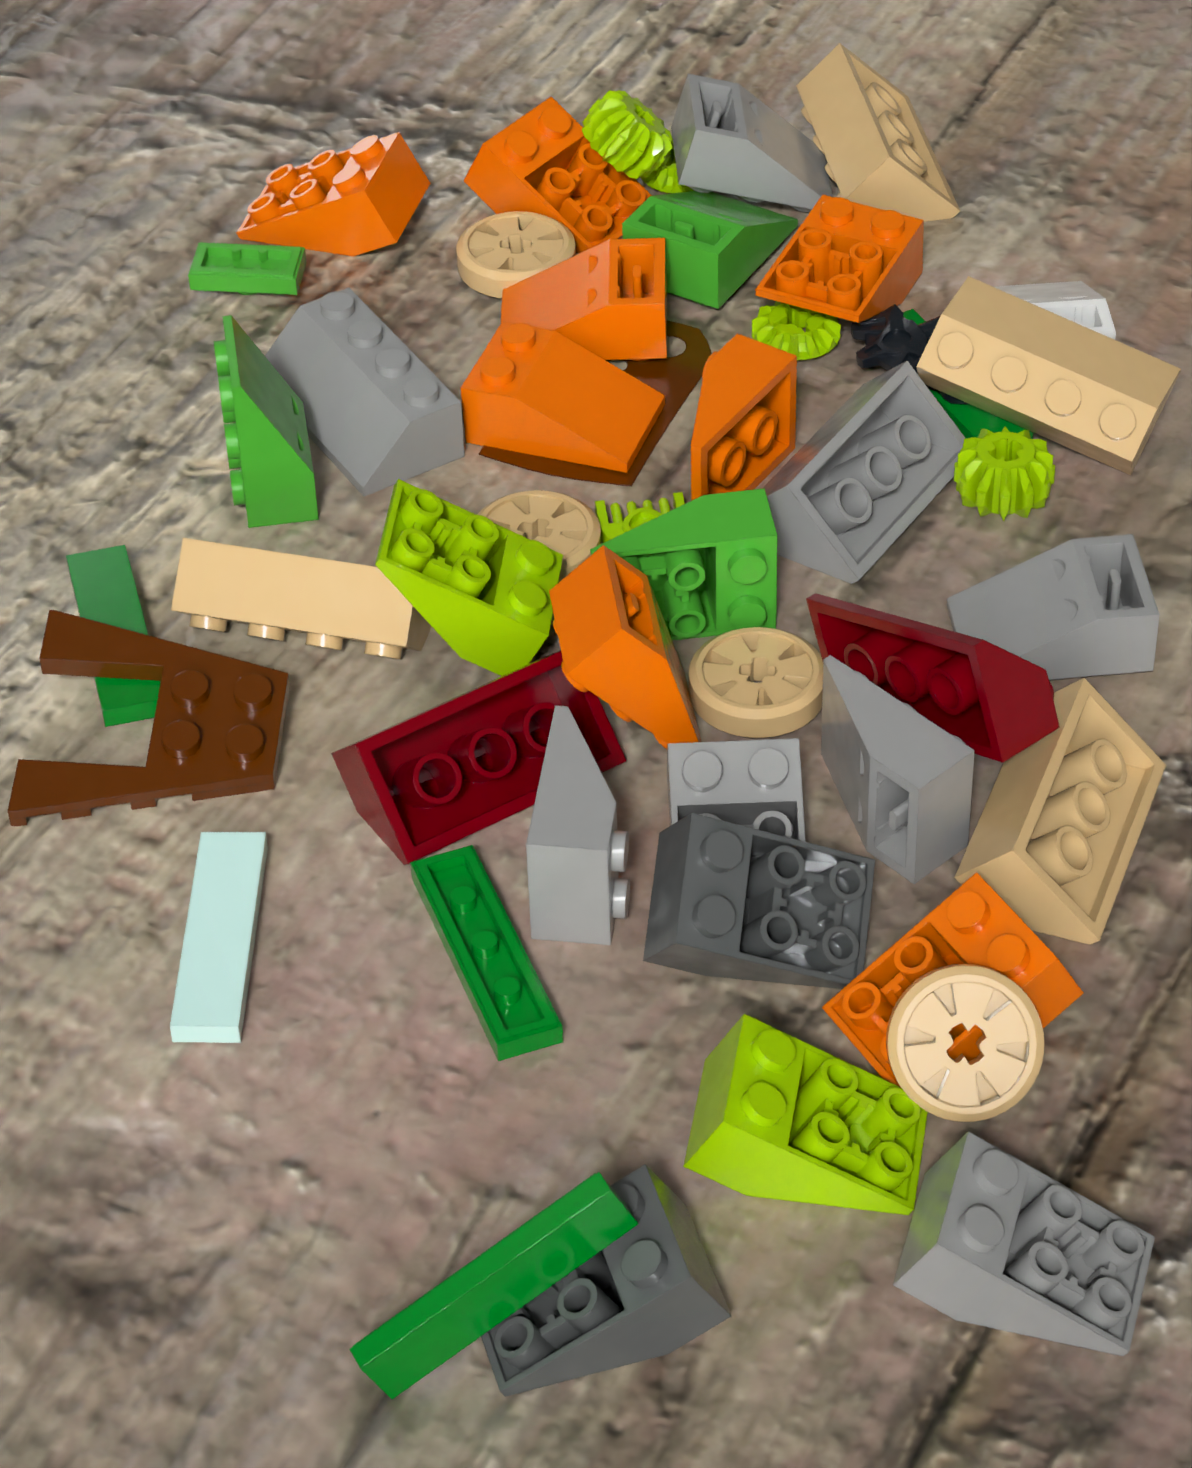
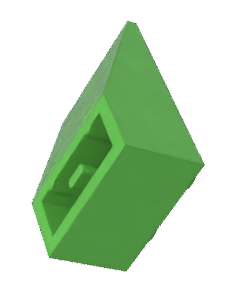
M689 191L650 196L622 223L623 239L665 238L667 292L692 300L700 305L719 309L798 226V219L714 192Z
M232 315L222 316L225 340L214 341L229 470L241 468L240 470L230 471L234 506L246 504L248 528L319 520L314 471L303 402Z
M765 488L700 496L590 549L592 555L604 545L648 576L672 641L717 636L731 630L747 627L776 629L777 532Z

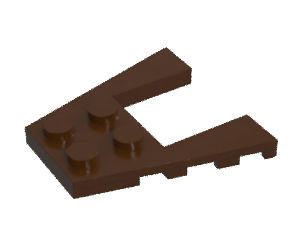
M49 610L39 657L42 674L161 681L146 767L18 759L8 806L11 826L27 825V817L61 813L62 820L92 816V808L131 803L132 810L156 807L158 798L192 794V800L197 801L275 789L290 692L288 673L61 611Z

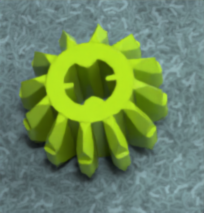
M609 90L602 99H597L588 110L589 114L582 121L584 125L582 132L584 137L590 142L591 149L597 151L602 156L603 161L610 163L617 172L623 171L629 178L646 179L653 170L656 171L667 159L665 156L673 148L671 144L673 138L670 131L664 127V121L652 112V108H647L638 98H632L625 91Z
M1004 426L1001 432L995 433L988 429H981L978 438L970 437L964 439L963 447L960 453H958V460L954 463V481L956 482V491L961 495L962 505L977 507L980 517L990 513L999 514L1003 521L1008 514L1015 513L1023 518H1028L1031 508H1044L1046 499L1051 491V484H1054L1055 479L1053 455L1047 451V442L1042 439H1031L1029 430L1014 433L1009 432L1006 426Z

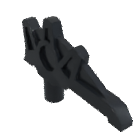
M894 304L880 314L860 323L852 322L851 335L853 339L865 340L866 345L856 352L858 365L862 368L880 365L884 369L890 370L908 361L918 374L916 366L940 316L917 325L913 320L906 319L904 313ZM926 385L928 389L938 392L943 399L951 404H968Z

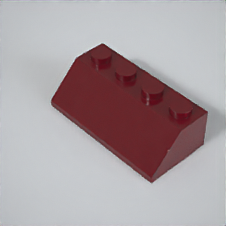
M817 593L806 598L822 661L831 655L854 671L862 673L869 681L899 701L909 704L919 714L949 734L959 737L967 746L975 750L974 754L1003 763L1060 728L1053 701L1054 690L1048 679L1046 669L983 639Z
M561 650L331 753L357 812L403 865L418 860L535 804L555 706L569 707L601 773L626 762L599 698L590 691H579L565 677L561 668L563 662Z

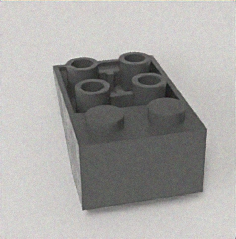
M690 813L659 833L643 961L710 977L843 989L864 971L875 859Z
M646 1164L611 1185L628 1206L639 1224L481 1336L498 1388L505 1397L670 1354L731 1317L686 1204Z

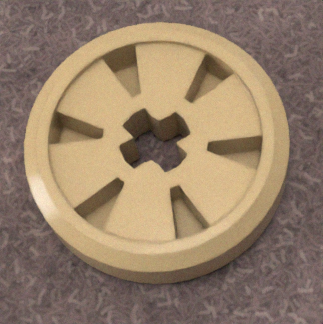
M523 211L495 214L472 224L459 237L456 246L458 273L461 279L475 291L502 299L503 289L575 256V239L571 231L564 224L542 214Z
M533 490L513 493L491 502L477 514L530 540L539 541L548 548L563 554L558 583L591 556L590 549L601 544L600 523L591 508L574 497L558 492Z
M747 627L717 635L704 643L694 654L690 662L689 695L692 706L696 713L709 725L732 735L748 738H768L793 732L808 724L822 709L823 661L821 654L805 639L793 633L775 628Z
M952 964L934 969L922 975L902 993L888 1021L886 1050L891 1070L897 1082L908 1097L919 1107L946 1120L975 1122L1006 1112L1027 1094L1034 1084L1042 1065L1044 1032L1034 1004L1028 995L1011 979L984 966ZM961 1023L967 1031L974 1025H977L983 1033L976 1041L977 1048L981 1053L971 1061H967L963 1054L953 1060L946 1051L954 1043L949 1031Z

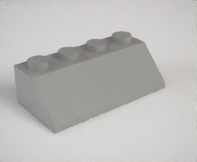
M350 288L330 292L322 298L299 306L266 353L265 357L303 402L308 436L364 497L395 485L398 479L405 481L465 457L461 401Z
M908 361L864 383L763 487L765 488L777 532V554L779 556L853 584L865 575L954 477V463L958 460V453H960L966 438Z

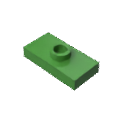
M200 242L198 243L188 274L190 290L237 292L243 295L257 293L297 295L307 263L305 248Z

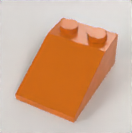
M504 321L496 330L460 388L466 443L485 445L628 473L666 405L665 395L559 332L532 327L525 323H509Z
M737 333L719 351H715L709 356L703 368L702 386L691 440V501L708 494L754 490L795 449L796 355Z

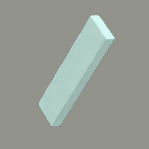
M201 832L170 1022L172 1042L241 1043L268 851L266 832Z

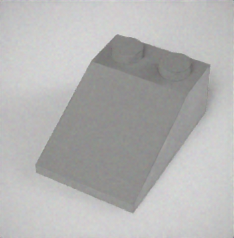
M555 706L526 842L531 939L611 945L615 919H627L629 910L630 879L619 878V872H625L627 867L628 831L617 830V803L569 707Z

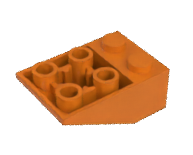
M552 96L484 142L464 179V182L496 214L513 211L533 212L561 222L573 234L577 253L584 252L609 239L623 238L622 223L652 196L636 179L629 178L623 171L617 172L610 163L603 161L602 156L597 151L591 149L590 142L583 135V127Z
M400 132L382 138L371 135L360 140L350 149L338 153L334 150H327L318 154L306 164L293 167L292 164H286L275 169L267 176V185L260 196L248 206V215L236 234L242 240L281 246L304 247L307 250L354 257L397 243L431 183Z
M822 194L755 289L756 296L857 323L880 314L894 304L897 306L902 304L922 274L924 220L903 215L897 211L883 210L851 202L845 198Z
M665 238L609 239L503 289L501 323L502 321L525 323L532 327L555 330L604 360L629 359L632 361H646L648 359L667 358Z
M602 545L549 590L554 614L553 627L559 638L563 658L561 668L565 677L579 691H590L608 703L615 714L626 722L635 721L647 729L666 749L668 743L701 742L686 675L648 576Z
M976 872L822 1006V1009L884 1080L901 1087L888 1061L886 1050L887 1026L891 1012L902 993L922 975L934 969L952 964H975L993 969L1011 979L1028 995L1039 1014L1043 1028L1084 994V992L1055 954ZM961 1023L949 1031L954 1043L946 1051L953 1060L961 1054L965 1056L967 1061L977 1058L981 1052L977 1048L976 1041L983 1035L977 1025H974L967 1031Z

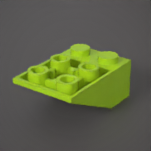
M398 479L393 488L375 565L460 658L503 676L528 665L549 636L553 614L549 590L558 584L563 554L548 548L539 541L530 540L495 524L482 515L474 514L443 500L428 490L419 489Z
M743 1014L705 1059L683 1167L746 1196L909 1215L915 1206L928 1112L911 1100L901 1087L751 1016Z

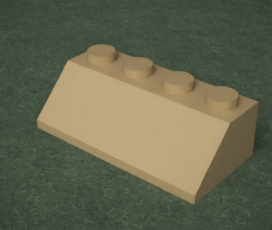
M839 43L796 85L804 104L801 112L813 126L816 133L813 136V141L827 159L828 163L824 168L839 188L840 192L836 197L883 210L897 211L903 215L923 219L924 222L954 218L960 212V209L909 97Z
M970 276L967 277L941 314L916 366L918 375L925 385L1129 475H1132L1181 372V368Z
M183 538L171 610L191 615L190 627L226 632L227 621L249 624L247 636L276 641H284L285 630L307 633L305 645L334 650H342L344 639L366 642L364 654L401 660L402 648L422 651L432 628L378 567Z
M1083 678L1054 692L1053 701L1060 728L1003 763L954 878L962 885L977 872L1032 931L1091 945L1101 939L1166 764L1095 688Z

